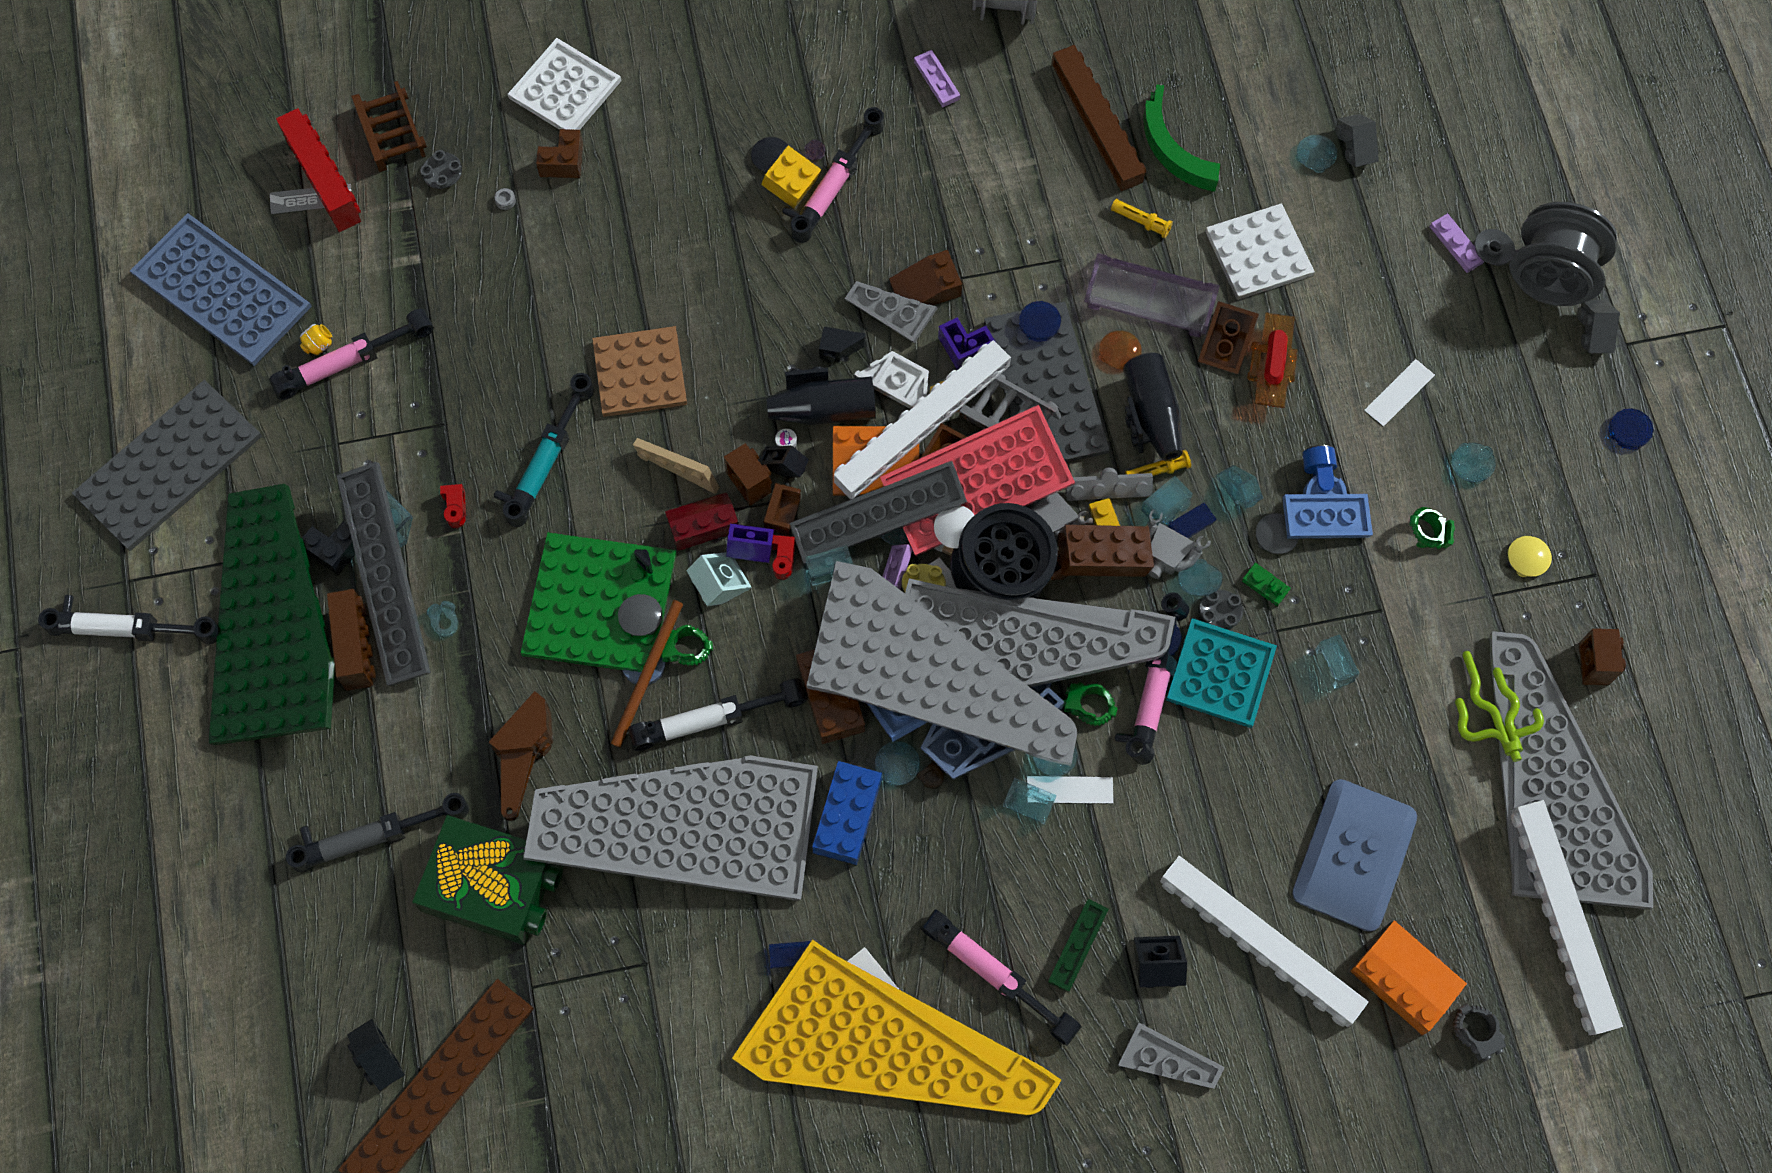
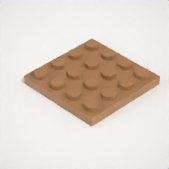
M676 326L592 338L603 417L687 405Z

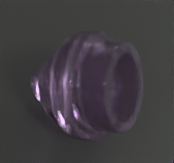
M813 139L804 147L807 157L811 160L821 159L825 154V146L819 140Z

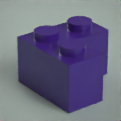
M958 317L939 326L938 338L957 370L962 367V363L968 357H974L982 345H988L994 340L987 326L967 334Z

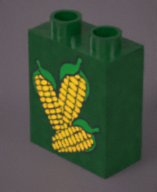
M447 815L412 903L423 913L525 945L529 934L539 936L544 927L547 909L540 907L546 890L552 892L557 890L563 875L564 866L523 860L526 846L525 839Z

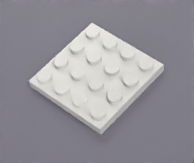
M556 38L508 93V97L559 130H580L619 85L621 76Z
M1282 203L1206 227L1207 237L1237 300L1314 275L1315 271Z

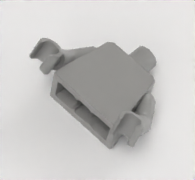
M1058 493L1032 503L1029 509L1038 513L1048 523L1056 540H1058V533L1065 525H1090L1093 523V518L1084 521L1085 515L1089 512L1082 511L1077 515Z
M1153 509L1149 514L1151 521L1146 525L1149 526L1154 568L1148 574L1155 579H1159L1163 571L1173 575L1175 571L1182 572L1192 567L1203 553L1202 549L1208 548L1211 541L1209 540L1205 546H1202L1200 541L1204 536L1198 537L1195 543L1161 523L1157 526L1156 524L1161 521L1163 514L1161 512L1160 518L1154 519L1152 517Z

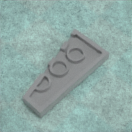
M858 281L855 282L845 297L846 301L914 344L937 310L936 306L883 291L880 288Z
M1139 1022L1118 1063L1119 1066L1215 1089L1225 1068Z

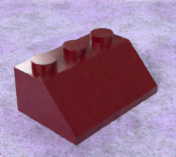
M727 492L665 511L677 551L728 536L730 524L739 525Z

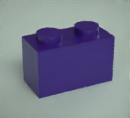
M730 524L726 557L769 563L774 529Z

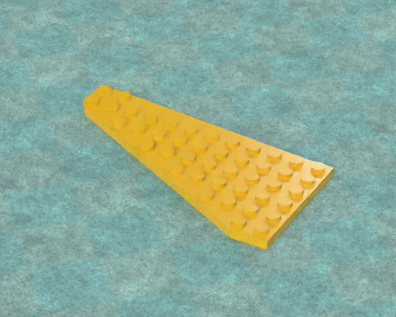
M813 939L732 1057L734 1061L763 1081L1019 1115H1033L1040 1112L1061 1082L1060 1078L1039 1064L1015 1053L845 961Z

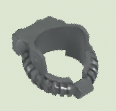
M1468 1004L1458 1008L1459 1013L1456 1014L1455 1021L1453 1022L1455 1024L1453 1025L1455 1028L1454 1032L1459 1037L1458 1039L1463 1044H1466L1465 1046L1470 1047L1472 1052L1477 1054L1475 1056L1478 1061L1483 1059L1485 1062L1492 1058L1491 1054L1496 1053L1498 1055L1504 1052L1503 1048L1506 1047L1504 1042L1505 1036L1499 1031V1021L1491 1011L1477 1005H1471L1470 1007ZM1471 1012L1485 1018L1490 1032L1485 1041L1475 1040L1468 1030L1463 1028L1465 1015Z

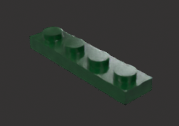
M1087 899L1050 976L1049 984L1067 993L1070 992L1109 910L1108 908Z

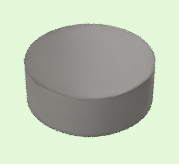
M500 189L494 196L496 206L502 210L511 209L516 203L515 195L510 189Z

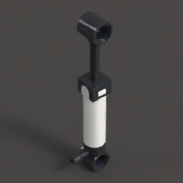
M65 595L62 611L47 608L38 617L39 625L52 636L78 634L133 637L138 641L154 642L155 632L195 634L203 643L214 644L217 642L219 627L216 622L207 616L197 619L194 625L157 623L156 618L151 613L117 615L71 612L74 600L72 595ZM57 619L53 625H50L52 620ZM211 627L208 633L203 634L206 628Z
M801 679L787 680L780 684L781 692L738 704L736 695L721 699V702L653 722L633 724L628 727L633 750L643 751L657 743L727 724L731 726L743 722L741 712L783 700L787 708L800 706L807 702Z

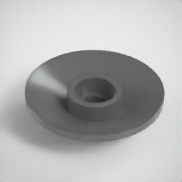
M1486 229L1480 232L1475 239L1474 245L1478 256L1491 265H1505L1510 262L1511 257L1515 253V245L1512 239L1500 230Z

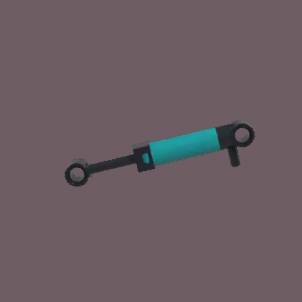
M577 373L571 378L570 385L573 396L557 426L547 423L541 434L542 440L513 495H508L499 490L494 492L493 496L495 499L505 502L503 513L506 521L512 527H521L526 523L527 514L560 451H564L569 442L568 433L564 429L579 401H587L593 396L594 389L591 378L585 373ZM586 385L585 388L578 389L579 386ZM520 511L518 515L511 516L512 512Z

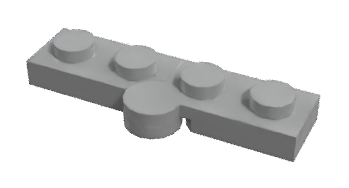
M1105 468L1102 470L1100 478L1097 476L1073 477L1075 484L1066 488L1067 501L1152 496L1153 476L1152 473L1117 475L1115 469Z

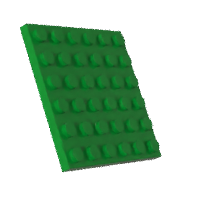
M547 532L521 648V656L642 672L663 624L677 554L676 550ZM636 549H646L649 552L653 569L652 574L646 572L635 561L634 551ZM637 594H644L658 601L662 608V621L654 634L635 636L623 631L618 620V611L621 604L627 598Z

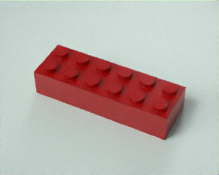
M299 108L276 118L289 147L338 232L340 233L360 223L361 219L358 214L361 213V210L356 203L357 201L353 193L349 191L343 176H340L335 162L329 157L330 155L325 145H322L318 133L311 126L312 124L307 114L302 115Z

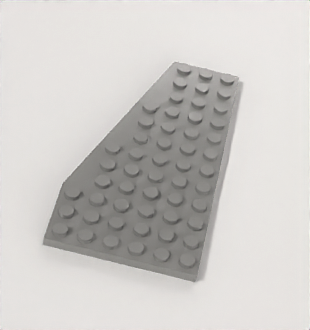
M750 755L738 759L699 763L643 774L636 773L586 783L535 789L523 860L800 901L818 766Z

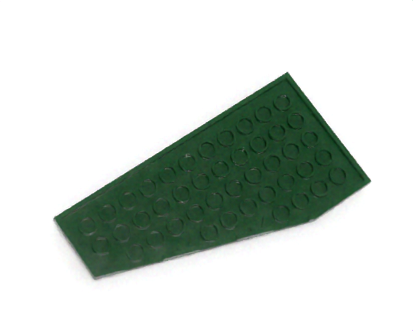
M286 484L228 494L218 618L219 633L216 643L208 742L211 745L331 729L335 663L329 652L319 600L315 597L308 570L310 565L303 539L300 538L290 487Z

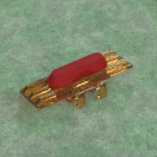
M1266 312L1262 342L1256 341L1251 343L1253 351L1250 372H1248L1247 378L1257 382L1254 404L1277 408L1285 407L1288 378L1289 382L1295 381V368L1298 356V349L1291 348L1295 321L1293 316ZM1261 352L1267 353L1265 369H1262V371L1259 370Z

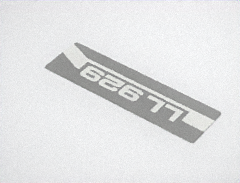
M347 184L349 191H351V184ZM314 188L270 193L271 214L325 208Z

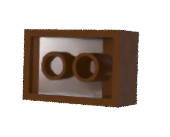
M948 250L929 255L889 278L890 285L895 294L920 301L927 305H936L961 297L962 282Z
M1218 301L1198 362L1238 374L1253 336L1259 314Z

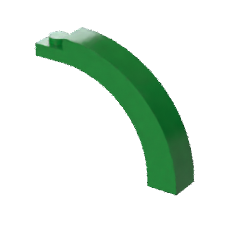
M1156 84L1155 92H1151L1149 101L1146 100L1143 115L1144 131L1152 152L1159 162L1177 178L1195 187L1215 192L1219 179L1220 163L1209 162L1195 157L1174 141L1164 124L1162 116L1164 85Z

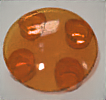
M1127 331L1110 332L1100 343V359L1109 366L1122 370L1126 362L1141 355L1142 351L1139 340Z

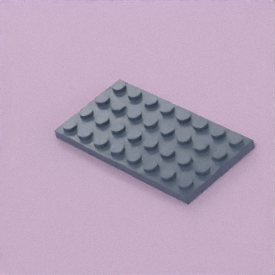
M189 213L130 270L134 277L253 366L312 307L307 300Z

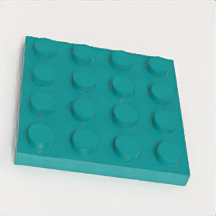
M1192 618L1166 701L1252 728L1277 645Z

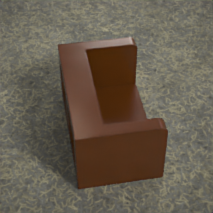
M775 483L764 519V528L774 529L773 532L790 536L792 530L790 523L795 520L801 500L800 489Z

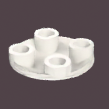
M960 505L939 513L934 522V532L937 539L949 548H958L960 535L967 522L974 516L973 512Z

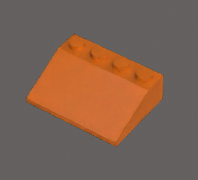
M833 426V496H847L834 483L835 470L841 464L846 465L855 452L865 449L867 443L873 437L878 438L886 426ZM919 444L881 476L918 460ZM881 478L876 479L858 496L884 487Z
M1395 920L1350 970L1353 975L1422 1036L1434 1027L1467 985L1464 980Z

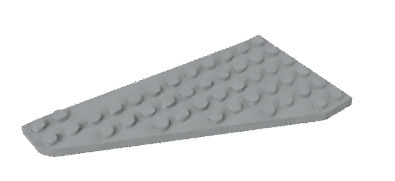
M836 561L807 681L808 689L842 695L1019 750L1033 757L1071 766L1077 728L1070 717L872 568Z
M910 578L905 592L907 596L1029 687L1158 659L1169 648L1175 621L1173 616L1133 609L1128 611L1028 597L1019 600H1003L987 595L982 591L945 587Z
M1492 631L1490 633V662L1494 702L1501 714L1504 725L1505 717L1511 704L1509 699L1501 694L1493 675L1495 667H1499L1502 670L1508 688L1515 692L1519 698L1520 708L1514 719L1515 728L1519 729L1532 725L1535 722L1532 713L1535 708L1540 709L1544 717L1543 727L1538 732L1519 738L1523 747V751L1520 752L1521 761L1513 762L1511 756H1506L1502 744L1498 740L1512 870V896L1542 899L1541 895L1535 890V878L1533 872H1530L1527 867L1526 859L1528 857L1525 850L1519 844L1520 834L1512 823L1511 810L1544 800L1579 902L1652 909L1653 871L1537 644L1530 637L1523 634Z

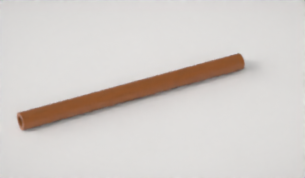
M673 600L610 744L621 748L628 732V727H630L683 607V603Z

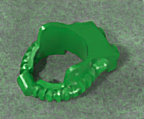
M1428 507L1418 508L1410 516L1409 525L1413 527V534H1415V538L1418 541L1416 546L1420 548L1436 547L1437 549L1452 546L1455 531L1454 521L1450 519L1445 521L1446 518L1441 517V513ZM1419 519L1431 525L1434 530L1433 538L1423 533L1418 525Z
M683 625L676 630H672L660 658H662V662L678 661L682 665H698L708 658L709 652L713 651V642L708 641L709 638L706 637L702 630L700 631V629H696L691 625ZM695 636L704 643V649L697 656H694V654H683L675 648L676 643L683 637Z
M1082 682L1078 684L1071 683L1070 687L1067 686L1065 694L1068 697L1067 700L1064 699V712L1079 716L1078 718L1082 719V722H1086V724L1091 726L1104 725L1108 723V720H1111V717H1116L1118 708L1114 706V698L1103 686L1098 684H1087L1086 686ZM1091 694L1102 696L1109 707L1108 712L1096 718L1095 714L1086 712L1082 708L1080 702L1083 697Z

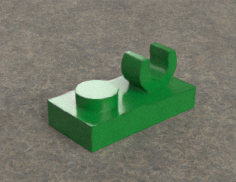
M1256 562L1242 580L1244 584L1277 607L1291 589V587L1273 576V574Z

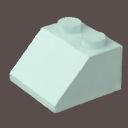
M726 552L701 555L686 570L707 606L723 604L751 588L735 558L726 557Z

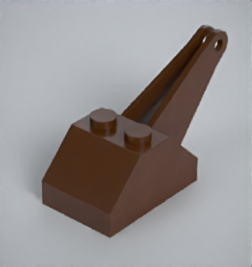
M535 691L489 741L495 754L501 758V814L507 821H514L518 818L534 761L538 760L541 755L545 756L550 751L551 744L553 743L551 711L546 700Z

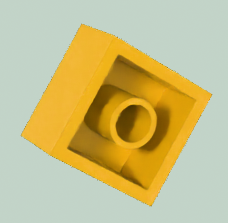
M788 145L765 174L761 185L795 209L817 180L821 169Z

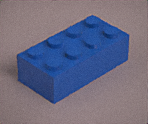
M838 761L813 843L814 854L854 865L858 864L881 785V772Z

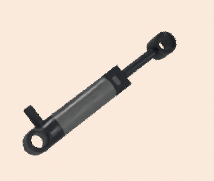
M450 793L444 798L442 807L400 820L397 813L393 812L381 816L378 821L315 842L312 841L309 827L303 826L300 828V833L304 845L290 847L286 853V861L297 872H306L313 866L387 841L391 844L405 839L403 830L405 828L444 815L463 819L468 815L469 805L461 794ZM454 803H461L458 810L451 811V806ZM300 854H305L302 862H295Z

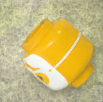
M312 324L300 335L302 342L300 347L307 354L320 355L332 344V334L324 325Z

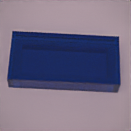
M1204 502L1170 522L1168 527L1184 537L1190 538L1215 523L1217 519Z

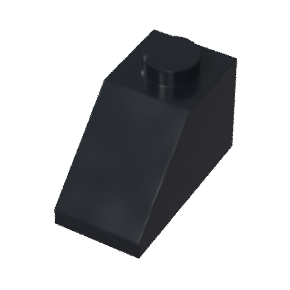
M824 326L819 346V358L827 362H840L865 347V333Z
M792 445L765 446L758 461L761 465L765 464L769 471L786 478H800L805 472L809 459Z

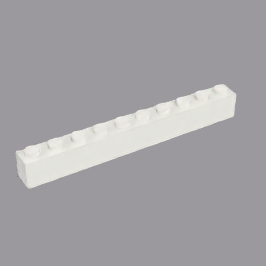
M994 340L988 345H982L974 357H968L962 363L961 368L957 371H951L942 384L938 383L931 389L929 395L919 398L910 411L905 410L899 416L897 422L887 425L878 438L873 437L867 443L865 449L855 452L846 465L841 464L834 472V483L850 499L858 496L937 429L941 423H944L1010 367L1011 357Z
M1542 800L1511 810V820L1514 827L1519 831V844L1525 850L1528 857L1526 859L1527 867L1530 872H1533L1535 890L1541 895L1543 913L1549 918L1551 924L1549 928L1551 936L1557 941L1559 947L1557 950L1558 957L1565 964L1567 970L1565 972L1566 980L1569 985H1572L1574 990L1573 1000L1576 1007L1580 1008L1582 1026L1586 1032L1588 1031L1589 1035L1621 1028L1623 1024L1546 804Z
M1181 856L1177 857L1161 878L1162 887L1170 894L1175 893L1182 898L1181 902L1185 906L1200 912L1199 915L1203 920L1218 926V931L1221 934L1236 940L1239 948L1254 954L1256 960L1261 965L1272 968L1280 980L1290 982L1295 986L1294 990L1301 996H1308L1314 1001L1313 1005L1323 1012L1326 1010L1333 1016V1021L1342 1027L1345 1025L1347 1028L1351 1026L1368 1004V1001Z

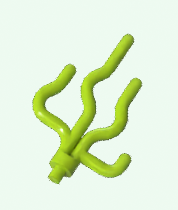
M1464 651L1462 657L1471 679V699L1475 705L1487 710L1491 714L1496 729H1485L1476 733L1469 732L1467 729L1468 711L1462 698H1457L1455 704L1459 713L1458 732L1461 737L1472 742L1492 737L1497 738L1501 742L1506 756H1511L1513 762L1521 761L1520 752L1523 751V747L1519 738L1534 734L1543 727L1544 717L1542 711L1535 708L1532 712L1535 722L1532 725L1516 729L1514 719L1520 708L1519 698L1515 692L1508 688L1502 670L1499 667H1495L1493 675L1501 694L1509 699L1511 704L1506 714L1504 725L1497 707L1480 697L1481 681L1471 653Z

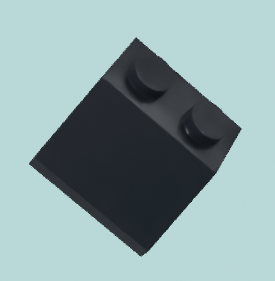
M1180 935L1134 937L1136 975L1139 987L1186 986L1187 959Z

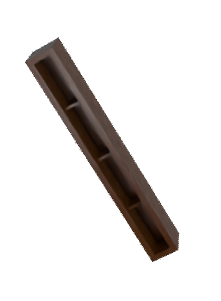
M1075 45L1054 52L1051 65L1119 189L1124 191L1142 184L1146 168L1142 162H1139L1135 148L1129 144L1127 133L1119 126L1118 117L1112 113L1108 99H1104L1099 83L1094 81L1092 70L1086 66L1082 52H1078Z

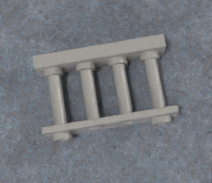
M1000 374L988 385L975 406L970 408L964 405L960 409V413L965 420L983 430L999 423L1000 418L1015 396L1026 401L1018 414L1039 405L1046 421H1048L1050 416L1058 420L1061 418L1058 410L1059 407L1055 403L1041 400L1006 380L1003 374ZM1000 386L1007 390L1008 393L993 415L989 417L984 416L982 409L997 387Z

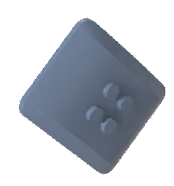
M1342 779L1334 781L1328 790L1293 887L1292 895L1294 900L1305 907L1364 931L1372 932L1378 929L1386 912L1417 821L1416 811L1409 805Z

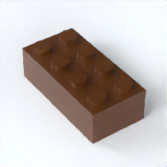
M1065 525L1058 533L1062 576L1145 577L1154 568L1149 526Z
M354 589L327 593L336 678L346 691L373 686L372 679L376 678L374 666L370 663V658L373 657V650L371 644L368 645L367 638L371 637L369 624H366L365 617L368 616L366 603L363 604L362 597L358 596Z
M815 649L797 654V666L822 745L865 732V723L857 700L807 688Z

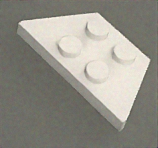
M891 351L882 359L872 362L868 368L861 372L859 370L855 372L854 378L872 376L873 388L876 391L912 409L919 398L927 396L929 371Z

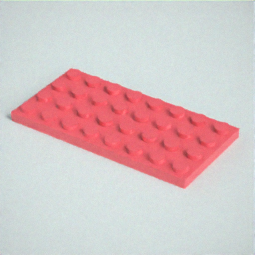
M1039 405L880 477L885 487L953 461L968 503L961 506L971 510L974 515L989 506L1000 503H1013L1026 507L1075 484ZM938 514L903 527L915 556L942 545L934 532V522Z

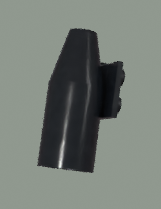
M1158 353L1138 355L1130 359L1123 366V373L1131 396L1127 397V406H1124L1126 413L1125 422L1127 428H1130L1132 433L1130 435L1133 447L1137 446L1140 454L1143 453V444L1151 442L1163 461L1175 460L1182 455L1181 411L1164 358Z
M817 366L807 370L792 369L785 372L786 391L766 397L768 419L807 425L876 419L872 376L829 380L828 367L822 368Z

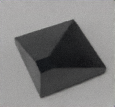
M636 549L634 551L635 561L646 572L652 574L653 569L649 552L646 549Z

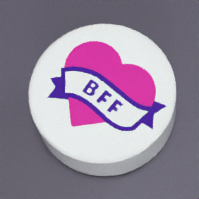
M791 429L780 430L775 437L776 445H792L795 448L797 444L795 432Z

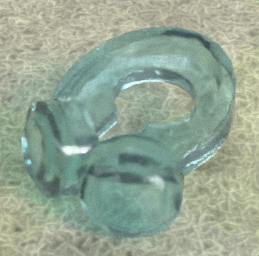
M443 601L440 605L433 604L426 613L431 618L433 630L441 637L452 636L458 628V618L454 612L456 606L452 602ZM441 612L445 613L446 618L451 620V626L448 629H441L439 627Z

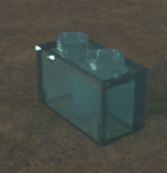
M1174 476L1143 502L1141 511L1149 518L1150 512L1154 509L1152 513L1154 519H1159L1162 512L1163 517L1156 525L1158 526L1159 523L1168 525L1175 519L1176 513L1179 511L1184 512L1191 505L1190 500L1193 493Z

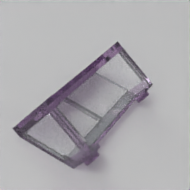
M1097 253L1084 303H1087V308L1098 311L1100 307L1188 330V335L1201 338V334L1206 335L1220 285L1203 283L1200 280L1197 281L1116 258L1112 259L1107 255Z

